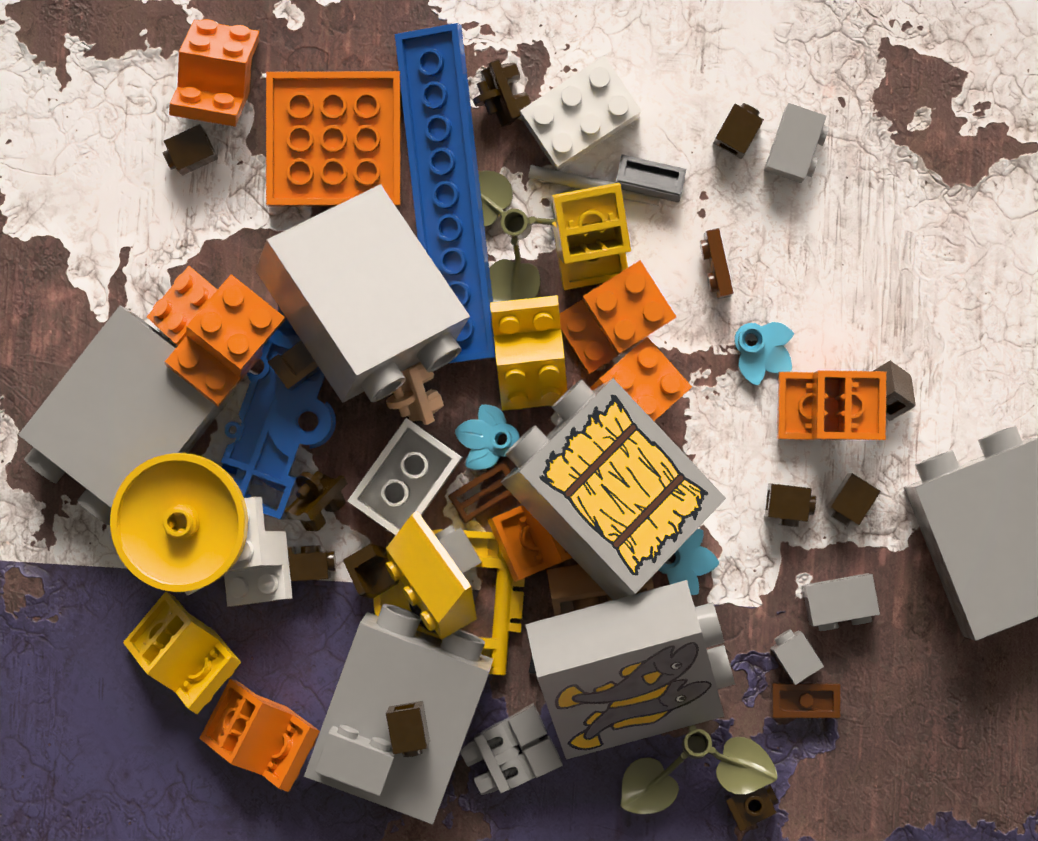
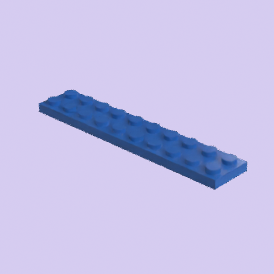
M453 23L395 34V42L400 71V86L418 240L470 315L456 339L462 350L448 364L496 358L490 303H493L462 25Z

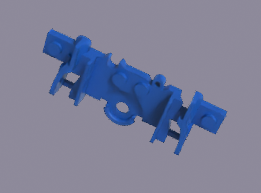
M278 306V312L285 317V321L263 346L260 359L264 362V370L257 375L250 372L247 373L250 384L238 414L242 423L240 425L238 422L231 421L225 425V435L235 439V442L226 446L221 462L222 468L226 472L235 475L234 481L240 488L244 498L255 497L249 492L255 475L270 487L282 492L283 495L278 509L262 502L264 514L282 520L286 517L284 511L296 487L297 477L290 475L300 444L316 448L326 443L334 433L336 417L334 410L328 402L324 404L317 400L325 380L321 369L291 391L286 388L269 365V360L277 354L283 355L301 341ZM304 412H313L318 417V425L312 431H304L299 426V417ZM232 426H235L237 428L235 434H232L230 432V428Z

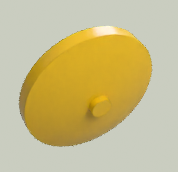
M165 454L140 464L121 483L111 508V536L121 561L138 579L152 587L165 591H192L219 580L237 562L247 538L248 512L245 499L237 483L218 464L195 454Z

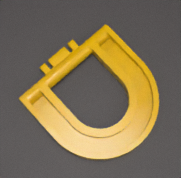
M437 529V530H431V531H432V532L434 533V535H435V534H437L438 532L442 531L443 529ZM464 530L482 561L475 567L497 568L492 638H479L485 641L481 654L493 658L489 674L506 675L509 631L521 632V623H511L510 619H522L524 592L513 591L512 588L513 586L524 587L525 578L514 582L493 532ZM400 579L397 585L374 598L375 615L379 616L383 604L394 605L412 612L410 603L403 592L405 586ZM419 623L417 631L441 639L437 633L430 632Z

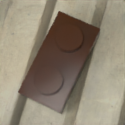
M719 228L707 230L703 234L704 240H700L699 243L703 260L709 259L712 272L707 273L710 292H716L718 299L730 297L734 292Z
M772 683V717L840 718V684L798 683L795 685L794 683Z

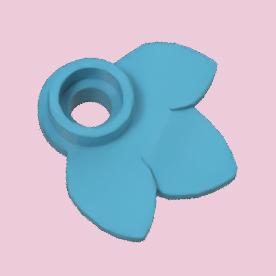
M771 322L764 326L756 323H747L741 326L735 334L734 342L737 350L741 353L738 367L743 376L750 383L757 386L763 380L765 370L771 373L790 372L792 370L791 357L784 345L792 339L794 332L779 322ZM747 334H754L756 336L757 343L754 346L746 344L745 337Z
M481 405L478 412V420L465 421L455 429L458 440L465 447L471 449L465 466L472 470H486L494 467L500 457H507L505 453L520 438L516 428L507 424L504 413L492 405ZM501 434L507 435V442L504 445H499L497 441Z
M697 529L674 553L675 560L672 563H664L659 569L660 572L667 574L670 584L687 580L691 595L699 593L697 576L709 573L719 565L716 556L707 548L700 546L703 540V530Z

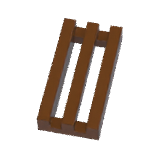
M502 461L448 495V498L465 524L513 495L509 490H506L468 515L464 510L503 485L501 481L511 472L505 461ZM503 470L505 473L504 477L462 503L458 501L457 497L499 471Z

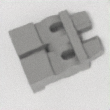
M534 703L474 735V740L460 750L468 767L484 759L489 768V771L474 777L481 795L497 790L503 793L563 766L550 736L547 735L539 739V737L547 734V730ZM518 744H519V746L521 747V750H522L521 753H520V750H519V748H518V746H517Z

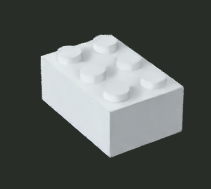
M603 55L520 110V118L555 170L559 171L638 119L642 110L606 56Z
M406 418L350 496L348 502L396 535L411 514L418 511L421 516L463 457Z

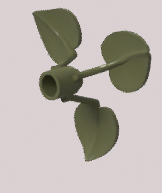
M478 171L484 226L489 227L493 225L498 215L502 217L501 227L511 237L515 262L502 259L489 267L493 302L536 298L541 284L540 274L533 264H521L519 240L526 238L530 234L533 224L552 225L553 222H556V219L528 217L519 209H510L505 212L504 209L509 207L513 200V190L509 180L495 171ZM569 189L561 193L572 192L582 189ZM552 201L551 208H552V211H553V213H554V207H553V201Z
M695 725L687 726L690 732L682 742L684 752L665 770L662 764L654 758H640L630 764L622 780L621 807L625 811L635 814H653L668 808L675 801L679 792L678 783L669 774L687 757L701 759L709 753L716 759L721 760L716 768V777L726 791L737 795L755 792L777 780V772L769 755L751 739L745 737L730 738L724 745L723 754H720L712 747L709 734L704 730L696 729Z

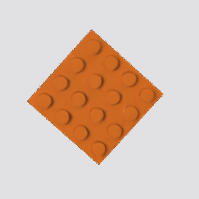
M400 71L266 72V205L268 207L337 206L380 184L394 205L401 206Z

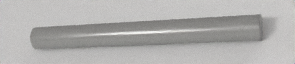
M531 165L528 176L531 179L578 189L614 184V182ZM622 190L624 199L659 206L660 198Z

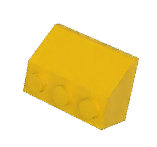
M418 511L411 514L386 547L389 562L385 563V566L394 581L400 579L405 586L403 592L408 602L412 606L416 604L422 611L420 613L421 619L430 632L435 629L440 638L444 639L477 619L472 587Z

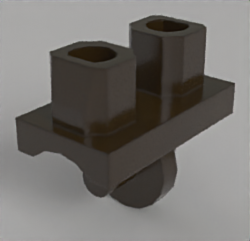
M500 60L490 62L489 66L480 72L483 81L477 83L480 95L472 101L475 107L485 105L488 115L496 113L501 127L511 125L521 116L520 110L531 104V100L526 92L516 95L512 94L509 85L520 80V72L516 63L501 64Z
M316 471L314 474L302 472L296 478V484L299 489L295 494L298 498L284 512L288 519L299 520L306 531H319L326 524L321 511L325 509L326 512H335L346 504L341 492L348 484L345 477L339 475L334 479L319 471Z

